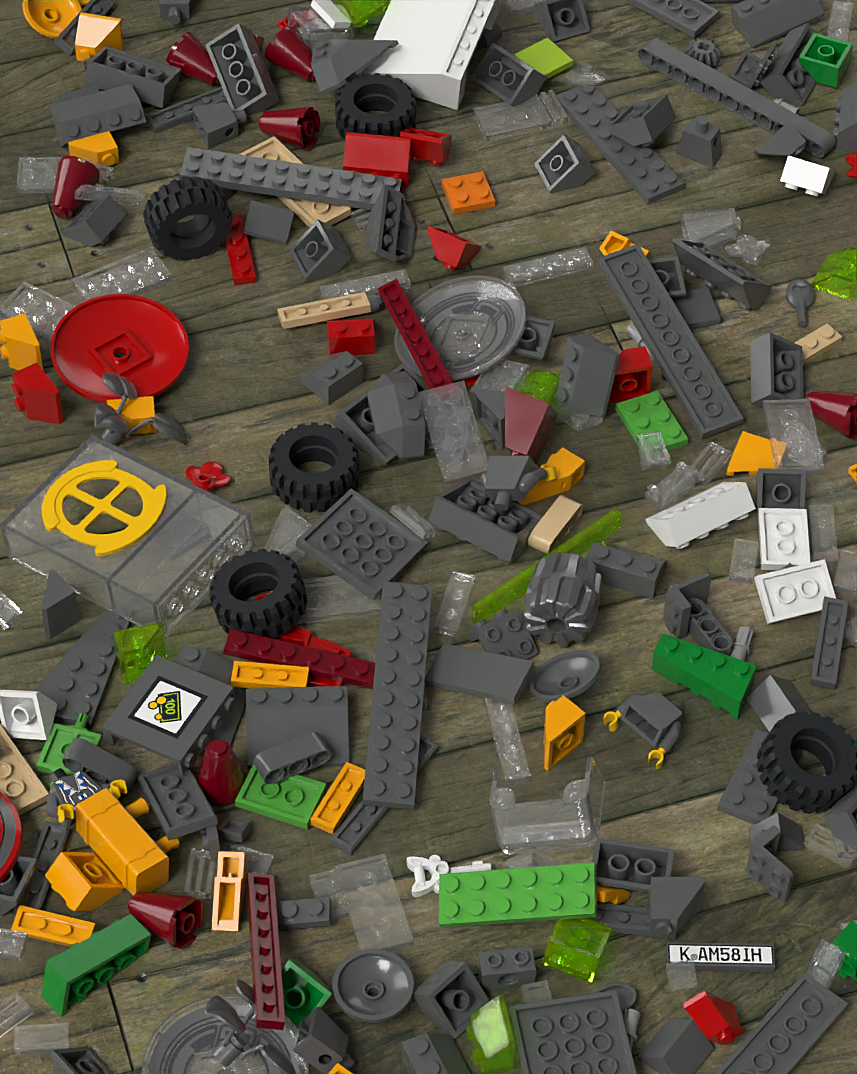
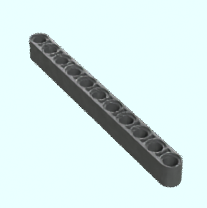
M652 38L637 52L641 62L773 135L790 122L806 140L802 144L804 146L802 151L815 158L820 159L824 157L836 145V139L829 131L657 38Z

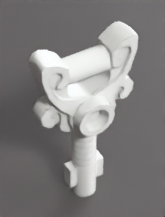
M432 855L429 860L422 857H407L406 861L407 867L415 875L416 882L412 886L413 897L423 896L433 890L439 894V874L491 870V864H483V861L472 862V865L449 868L447 862L441 861L438 855ZM424 870H428L432 875L430 881H426Z

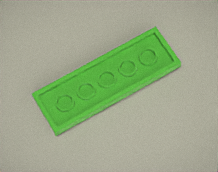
M595 863L439 874V926L441 928L597 917V866Z

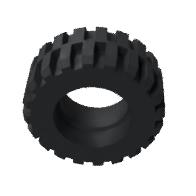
M374 73V75L363 74L360 78H352L351 82H347L342 86L335 99V118L338 133L344 140L346 139V132L400 137L401 131L408 128H416V96L406 83L403 84L401 79L397 77L392 78V75L388 74L385 76L380 75V73ZM373 110H379V111H384V112H386V113H383V114H369V113H365V112L373 111Z
M188 176L182 177L181 180L174 179L168 185H162L159 187L158 192L155 191L151 195V200L147 201L143 212L144 223L154 248L162 255L176 260L178 258L188 260L192 257L197 259L200 258V255L210 254L211 250L220 247L221 242L227 239L233 221L230 208L221 188L211 180L206 178L202 180L201 177L197 176L193 178ZM199 214L189 221L178 222L187 216Z
M311 422V425L303 423L299 424L295 429L292 427L286 430L285 435L281 434L270 449L269 474L273 492L276 496L280 497L283 503L286 505L290 503V506L296 510L301 508L304 509V512H311V510L324 512L325 509L331 508L350 489L356 491V487L359 484V454L353 439L337 427L334 429L330 424L325 423L324 425H318V422ZM313 461L323 462L332 466L329 470L321 473H306L297 469L301 464Z
M258 549L256 552H252V550L246 551L244 555H236L232 557V561H226L221 566L222 570H218L214 575V580H212L209 588V597L219 625L222 626V629L227 634H229L230 629L275 639L279 637V634L283 632L286 634L290 631L292 625L296 626L301 619L300 616H303L306 610L308 596L300 570L295 561L283 553L280 555L278 551L270 550V552H267L266 549ZM274 590L260 600L244 601L255 592Z
M806 711L797 712L796 715L793 713L786 715L774 725L758 750L757 771L762 772L759 778L763 785H767V792L771 796L775 795L778 798L777 802L780 804H787L790 806L789 809L797 812L801 809L803 813L812 814L814 811L822 813L826 812L827 809H831L848 793L856 782L857 746H853V738L850 734L847 735L844 732L845 728L841 724L836 725L833 723L834 719L828 716L823 718L820 716V713L812 712L808 715ZM790 749H802L815 755L822 763L826 776H814L802 770L794 761Z

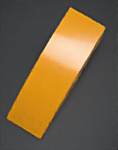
M218 852V869L214 884L213 931L239 932L248 865V854L245 852Z

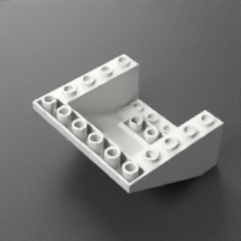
M391 0L374 40H397L399 44L393 49H387L381 58L360 72L358 78L362 77L363 74L374 75V73H380V75L384 76L386 74L392 75V78L397 77L403 81V84L406 83L416 97L458 110L465 92L467 68L484 28L489 30L493 28L498 16L500 0Z

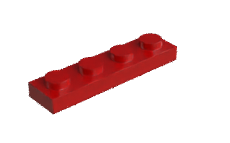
M242 214L233 215L232 228L225 240L234 286L256 283L247 234H243L245 227Z

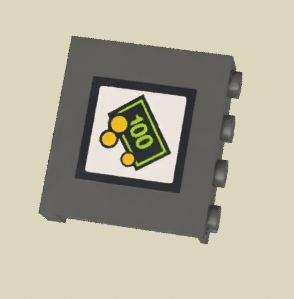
M156 655L103 725L102 730L105 743L114 746L120 738L176 762L179 774L183 776L189 768L194 766L201 750L206 749L214 732L221 728L226 715L234 710L236 706L234 687Z

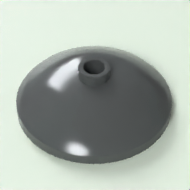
M578 650L557 655L546 661L534 672L529 682L530 691L534 698L547 703L554 700L557 701L563 695L569 700L575 699L595 684L601 672V663L598 657L589 651Z
M364 949L349 955L339 964L333 976L332 990L337 1005L344 1013L359 1021L376 1023L396 1017L408 1006L413 995L414 981L410 968L396 954L382 949ZM376 993L377 996L372 997L369 994Z

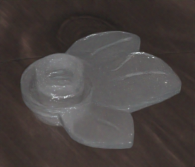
M743 234L737 237V244L727 245L725 250L731 256L742 257L747 264H756L761 261L763 252L767 251L770 245L766 240L757 241L752 235Z

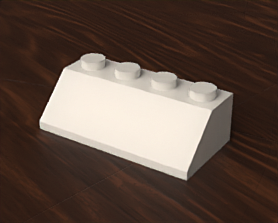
M722 482L645 520L665 546L680 549L690 544L689 541L694 538L702 539L708 536L709 531L713 529L719 530L729 526L728 522L731 520H741L748 517V512L756 508L746 482Z

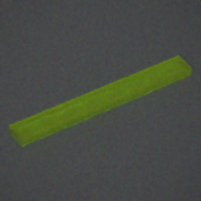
M617 508L613 509L543 558H547L551 553L555 552L569 554L572 552L581 556L591 549L593 542L603 541L621 528L622 513ZM540 560L472 605L471 621L476 624L484 619L487 620L527 592L536 564Z

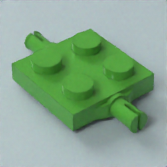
M79 713L75 725L64 726L53 723L50 737L46 740L36 764L37 771L52 774L55 770L62 768L68 776L75 774V772L66 768L62 763V759L74 738H82L100 747L103 740L102 734L89 732L85 729L89 719L88 715Z

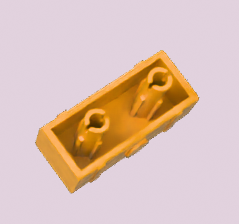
M105 788L76 805V831L121 881L122 886L132 895H135L137 892L151 893L168 882L169 857L166 853L179 847L178 838L168 840L164 836L154 841L135 820L149 812L146 801L143 798H139L137 801L124 807L111 791Z

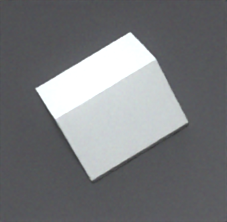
M0 690V720L2 727L10 738L47 740L50 737L58 704L37 691Z

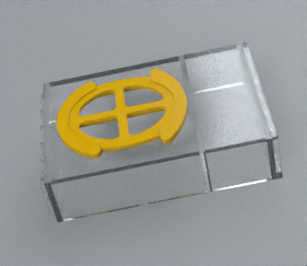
M91 435L71 456L67 457L64 463L52 472L40 486L36 487L33 493L21 502L0 524L9 558L47 578L49 571L55 570L75 593L115 612L165 640L208 596L210 584L214 580L213 577L218 570H222L221 566L226 561H232V557L244 555L246 551L251 550L255 546L250 512L94 435ZM111 479L120 482L104 499H97L81 491L91 480ZM128 488L136 490L143 501L142 512L137 517H133L111 506ZM74 497L94 507L78 525L70 524L63 514V508ZM104 513L129 525L126 529L112 534H92L85 531Z

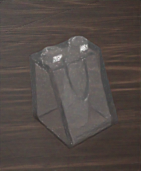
M312 7L287 9L288 26L298 31L312 53L313 47L320 41L353 39L354 32L351 26L347 29H332Z

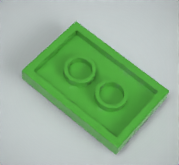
M658 391L616 404V412L645 458L688 445V437Z
M253 764L235 800V807L307 830L310 825V818L325 794L326 783L295 775L275 784H266Z

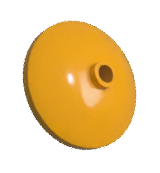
M23 0V12L28 23L40 34L56 39L82 10L78 0Z

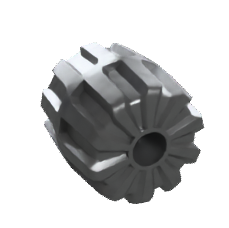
M572 552L570 554L551 553L549 557L542 558L536 564L527 588L523 619L526 622L525 626L530 634H538V639L545 644L556 641L560 647H567L569 641L574 640L578 644L584 641L586 634L591 632L600 603L602 580L600 573H597L595 570V564Z

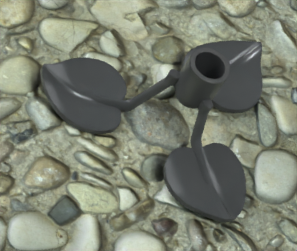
M108 371L103 374V382L106 387L122 397L117 411L103 403L98 404L95 409V428L105 429L101 434L105 442L116 446L123 437L128 438L132 433L145 425L154 423V427L162 434L184 445L186 444V437L181 426L172 417L163 413H156L155 417H150L129 430L128 423L120 414L127 401V397L134 400L137 397V391L134 385L125 377Z
M240 979L235 983L238 993L252 1005L250 1012L243 1021L238 1017L236 1010L222 997L213 996L208 1001L204 1014L219 1019L231 1028L226 1038L212 1051L214 1057L222 1065L228 1067L237 1057L243 1060L247 1055L261 1050L266 1059L283 1074H296L291 1060L270 1043L267 1045L260 1043L244 1051L243 1047L246 1044L239 1034L246 1030L245 1026L255 1014L253 988Z

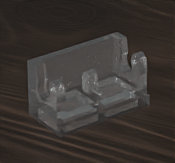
M679 461L676 464L678 468H675L669 476L656 486L650 484L647 487L650 491L647 490L644 493V497L662 511L667 509L695 486L697 471L694 468L691 469L685 463Z

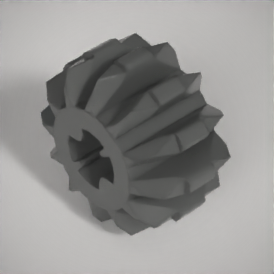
M706 37L704 40L697 38L696 41H690L685 51V54L711 68H716L721 57L719 44H715L714 40L708 41Z

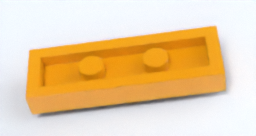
M234 661L231 686L250 689L307 687L309 667Z
M348 762L345 763L310 818V825L331 834L335 833L364 786L365 769Z
M19 905L11 931L14 934L71 947L73 944L80 943L89 938L95 932L97 926L92 922Z

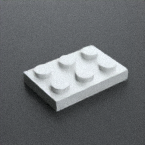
M759 508L758 526L761 570H781L789 563L793 567L810 563L807 510Z
M825 559L754 577L767 624L820 612L824 596L836 599Z

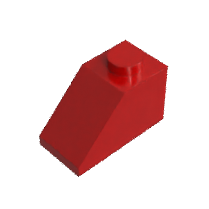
M703 991L683 1003L684 1009L706 1038L719 1045L730 1044L736 1037L744 1033L735 1006L707 991Z

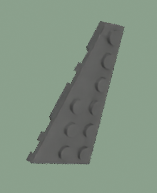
M111 602L34 690L58 704L54 722L75 725L79 713H83V715L89 716L85 728L92 729L135 615V606Z

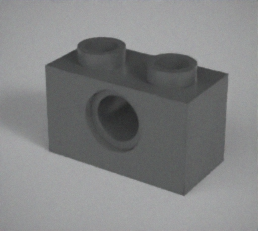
M532 947L478 952V974L483 991L535 987L536 968Z

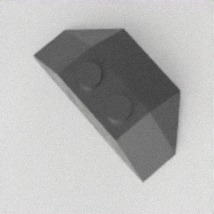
M384 185L369 214L365 248L392 262L408 260L412 257L415 223L408 206L404 202V195Z
M405 371L383 373L367 392L376 437L394 451L400 459L424 457L425 420L416 382Z

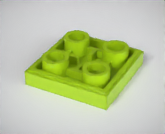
M548 38L515 54L516 57L547 76L546 79L573 66V59Z

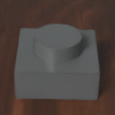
M225 818L217 829L219 840H227L230 843L243 842L251 831V821Z

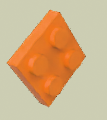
M483 171L441 179V186L453 215L495 207V198Z

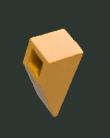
M562 447L556 454H552L545 464L548 465V468L555 466L556 479L538 481L528 492L526 498L523 501H519V503L527 505L569 491L584 477L585 460Z

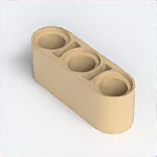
M560 495L532 530L528 539V545L550 556L579 520L583 512V505Z

